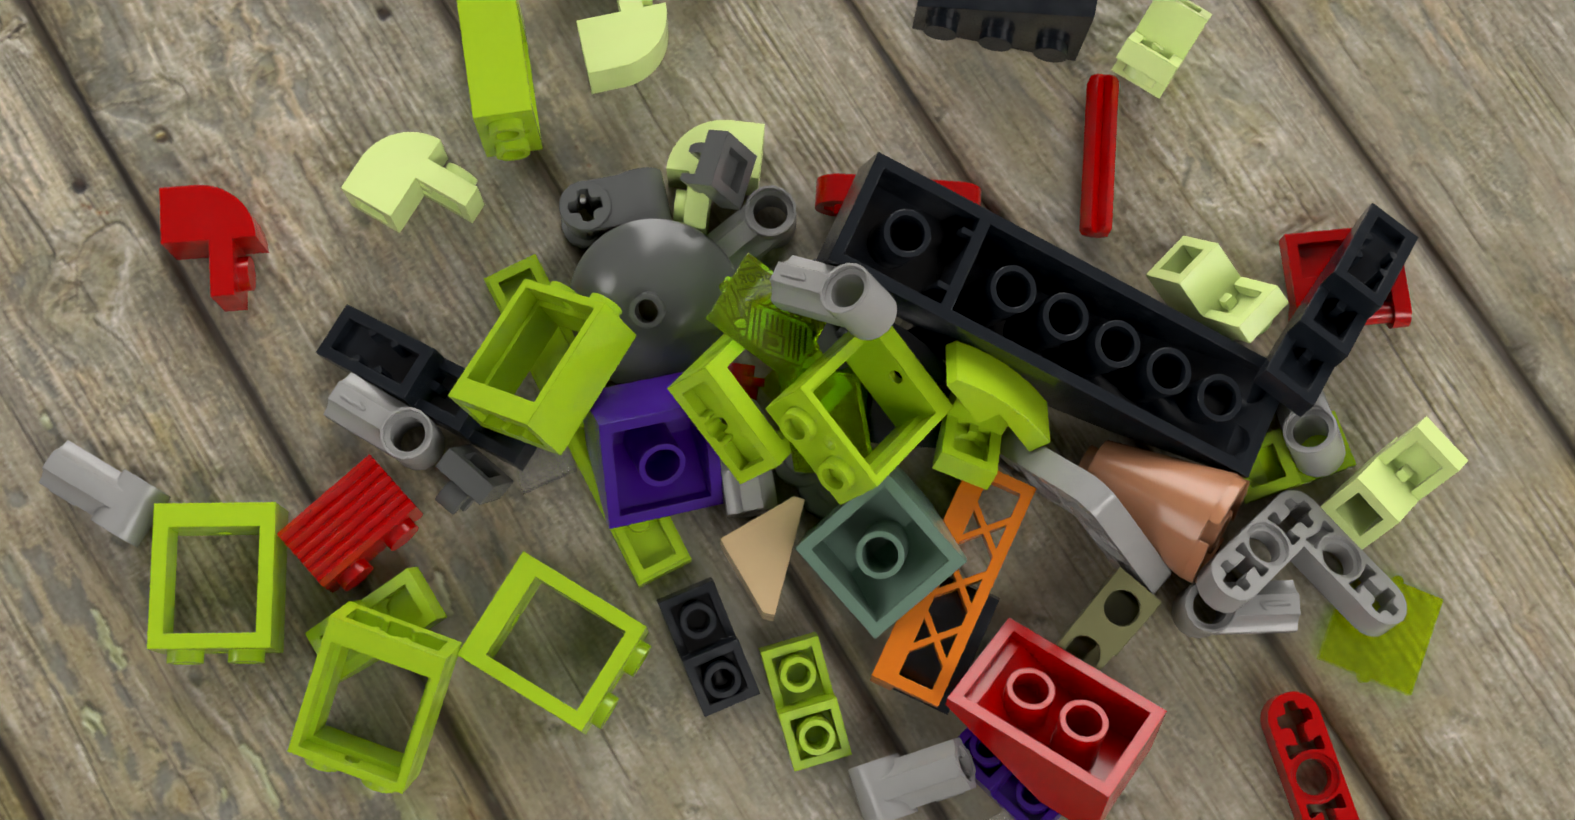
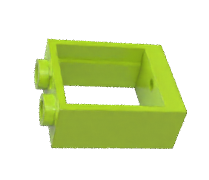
M456 0L472 116L486 156H496L497 159L503 161H515L528 157L531 154L530 151L543 150L526 29L519 0Z
M524 279L448 396L481 426L561 456L637 335L620 318L622 314L621 308L612 300L599 293L593 292L589 297H585L558 281H552L548 286ZM558 326L579 332L534 402L514 395Z
M769 301L765 302L764 304L760 305L759 307H765V306H767L768 303H769ZM773 307L766 310L773 312L781 309ZM755 308L753 309L751 343L754 342L756 314L758 312L756 346L759 349L761 332L782 340L780 358L764 352L761 353L763 356L795 368V370L790 368L783 370L782 374L779 369L785 368L784 366L778 368L776 363L772 361L769 363L770 365H775L776 369L773 365L772 368L788 387L823 353L813 340L809 343L810 336L803 326ZM781 310V313H777L787 318L784 310ZM751 311L748 312L744 344L741 343L742 341L737 340L742 339L743 333L737 334L738 337L734 338L729 328L667 388L740 485L780 466L795 449V446L785 438L780 429L777 432L773 429L727 368L748 347ZM764 316H766L765 331L762 330ZM769 318H771L770 333H768ZM774 320H776L775 335L772 334ZM737 322L731 327L734 331H743L744 325L742 322ZM779 322H781L780 337H778ZM787 324H788V325H789V336H788L787 359L784 360L785 344H786V333H787ZM793 326L794 335L792 346V358L791 362H789L791 331ZM798 328L799 334L796 364H794L796 331ZM802 330H803V331H804L803 356H802V358L800 359L801 338H802ZM764 335L766 340L773 341L776 345V349L773 351L767 347L764 350L778 355L780 341ZM789 370L793 372L790 379L787 376V371ZM835 371L813 393L829 412L849 388ZM720 418H723L727 422V425L723 424Z
M891 326L886 333L873 340H860L849 331L846 332L765 409L780 427L785 438L795 446L816 473L821 484L842 505L878 487L954 406L893 326ZM844 362L849 365L896 426L865 459L813 393ZM894 371H897L902 378H899Z
M276 502L154 503L147 649L163 655L167 654L166 664L201 665L204 664V654H228L227 663L263 664L265 663V653H284L287 546L278 537L277 533L288 524L289 511ZM259 535L256 632L174 633L178 536Z
M523 551L457 655L586 735L592 724L599 729H602L620 699L612 693L624 672L632 677L635 676L652 646L644 642L649 634L647 626ZM541 583L625 633L577 710L494 660V657Z
M348 601L329 616L287 752L303 757L305 763L316 770L323 772L341 771L360 778L362 784L373 791L403 794L420 775L458 658L457 654L463 642ZM349 649L428 677L404 753L326 725Z

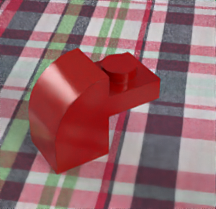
M187 185L159 188L162 246L176 260L209 258L210 297L225 312L248 310L247 291H254L256 288V272L252 257L246 255L269 253L267 239L260 225L238 198L218 187Z

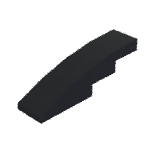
M1372 203L1361 215L1297 308L1253 382L1299 417H1302L1315 405L1333 369L1348 357L1367 320L1382 307L1419 237Z
M348 304L316 351L320 357L349 374L351 372L409 407L421 410L435 424L521 471L524 470L537 449L536 446L481 426L448 396L464 372V367L444 358L436 349Z

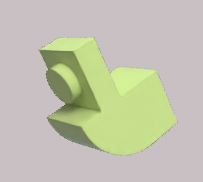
M616 0L619 12L576 21L592 94L634 85L647 78L656 70L663 60L668 46L669 34L666 2L653 5L652 0Z
M1153 0L1136 30L1125 41L1116 56L1117 61L1111 70L1160 99L1212 14L1189 0Z
M714 120L694 127L679 139L672 149L667 162L668 187L685 188L687 190H676L673 220L690 225L708 235L712 200L703 193L695 192L680 180L682 173H695L699 160L689 152V148L694 143H705L708 130L729 131L757 156L745 195L750 196L753 191L759 189L765 124L735 120Z
M420 132L397 133L376 142L362 155L341 187L351 206L398 233L402 231L424 196L471 223L475 221L485 205L478 187L475 186L478 182L477 179L456 164L448 163L444 168L443 166L447 162L448 156L441 140Z
M1182 236L1146 274L1149 281L1169 307L1233 341L1236 339L1251 343L1257 336L1268 330L1273 319L1289 303L1278 285L1241 277L1218 243L1188 236Z
M1426 416L1402 436L1393 439L1369 459L1320 507L1363 550L1397 525L1419 500L1459 472L1468 462V459Z

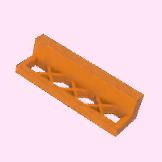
M998 471L991 485L1019 497L1009 518L987 525L978 503L983 488L961 480L943 521L958 545L982 536L991 561L986 571L962 579L958 569L952 574L953 583L940 588L939 586L936 587L896 621L871 675V682L890 691L892 688H896L938 708L1037 488ZM973 513L978 529L964 533ZM1005 528L997 547H995L990 533ZM981 582L971 603L966 587ZM958 590L966 612L962 625L937 634L928 609L934 598ZM924 620L930 637L914 642ZM956 636L946 658L940 641ZM933 644L942 669L931 690L899 675L908 653Z

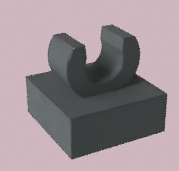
M708 130L705 143H694L689 148V152L699 160L695 173H682L680 180L695 192L705 194L721 208L741 210L757 156L729 131Z
M471 443L448 449L435 466L450 479L438 493L435 500L454 515L459 509L463 512L466 511L474 501L482 505L500 499L514 481Z

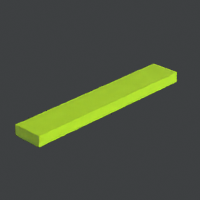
M536 254L483 278L500 314H502L524 279L550 285V281ZM558 326L530 370L540 392L575 339L571 329ZM583 421L569 442L568 448L606 521L586 446ZM670 516L610 529L639 588L692 562V558Z

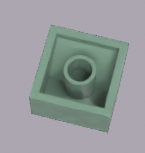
M899 465L878 487L842 505H837L807 531L795 547L797 552L875 639L967 562L966 556L932 502Z

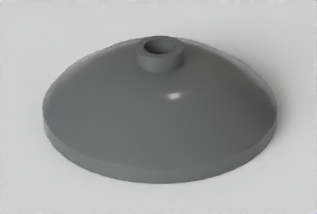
M640 219L622 224L608 231L585 252L575 269L570 288L579 295L589 297L594 292L612 300L622 310L620 318L637 335L609 379L618 385L686 371L729 329L716 308L718 306L720 310H723L727 321H730L723 298H726L732 320H738L732 298L727 290L728 287L741 315L743 314L734 295V292H741V286L738 287V283L735 281V278L738 276L727 255L710 237L700 230L671 219ZM736 294L738 299L743 301L742 294ZM721 298L723 299V307L717 305L718 303L721 304ZM648 299L657 305L658 316L655 320L649 321L640 315L639 305L642 300ZM712 312L715 314V316L717 317V319L719 320V322L722 324V326L724 327V329H722V328L720 327V325L718 324V322L716 321V319H715L714 316L712 315ZM572 330L576 337L579 332Z

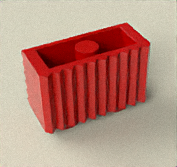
M369 454L280 530L277 535L325 589L334 593L342 587L345 591H348L361 583L371 573L373 567L369 561L374 559L378 553L382 552L386 547L391 551H395L416 534L419 527L415 521L419 520L423 513Z

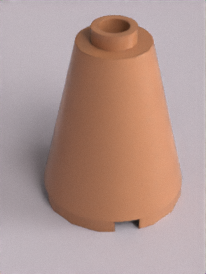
M1110 440L1105 441L1100 449L1091 445L1079 463V467L1101 480L1117 496L1167 567L1182 580L1184 579L1192 584L1197 582V574L1200 569L1220 548L1224 540L1222 536L1230 520L1234 521L1250 485V481L1236 473Z

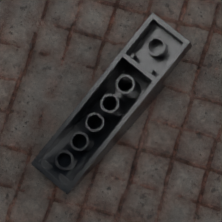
M877 152L858 169L816 259L817 262L836 267L845 263H857L863 266L894 298L897 305L896 317L902 319L900 326L924 342L942 360L946 361V345L959 341L990 354L1020 374L1047 401V405L1053 409L1121 436L1203 465L1239 474L1242 478L1249 477L1279 404L1277 399L1253 382L1266 360L1265 357L880 152Z

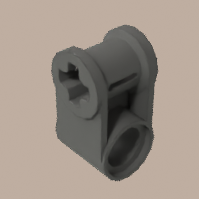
M652 167L636 168L619 175L578 181L567 187L559 200L563 234L572 245L582 249H589L602 235L628 222L646 218L673 220L662 172L660 169ZM584 194L585 198L580 199V195ZM589 209L594 220L583 221L579 211ZM587 232H593V234L588 236Z

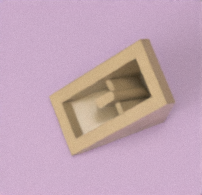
M793 496L720 538L722 551L762 619L774 622L805 499Z

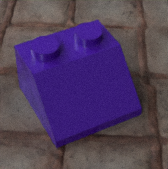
M684 372L605 387L583 420L586 446L609 529L724 504L720 457L667 389Z

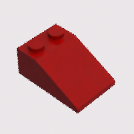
M1008 618L948 696L945 704L1041 803L1069 820L1105 819L1151 750L1167 712L1165 709L1011 618Z

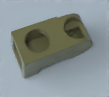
M1115 568L1083 610L1062 633L1055 645L1100 671L1113 655L1117 656L1162 602L1123 568Z

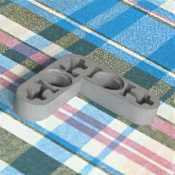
M1010 427L1005 429L1001 438L998 465L1011 477L1037 488L1036 493L1076 516L1113 567L1123 568L1154 595L1172 575V572L1117 496L1097 477L1048 448L1042 446L1029 452Z
M1286 490L1280 493L1215 554L1197 574L1196 585L1200 596L1211 608L1222 613H1232L1241 608L1256 596L1291 561L1346 620L1362 634L1370 637L1381 636L1403 621L1407 614L1406 600L1397 585L1312 498L1298 490ZM1288 515H1291L1296 523H1294L1289 531L1284 533L1277 525ZM1249 538L1257 539L1265 544L1270 552L1271 562L1262 561L1255 556L1250 548ZM1323 551L1334 554L1340 560L1344 569L1343 575L1334 573L1328 568L1323 559ZM1236 567L1243 576L1229 588L1225 585L1223 579L1227 573ZM1353 581L1359 584L1355 589L1349 585ZM1374 602L1379 607L1377 611L1372 607Z

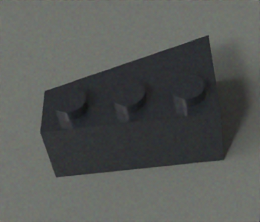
M918 0L912 29L922 30L927 36L937 40L948 41L957 37L977 41L980 46L992 51L1003 52L1012 48L1032 52L1035 57L1046 62L1058 63L1066 59L1075 61L1095 17L1097 0Z

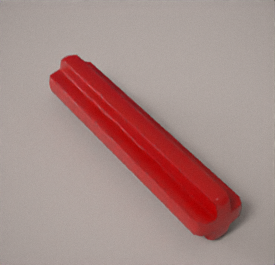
M1110 74L1091 75L1086 87L1079 231L1082 236L1090 238L1108 237L1112 230L1119 80L1116 76Z

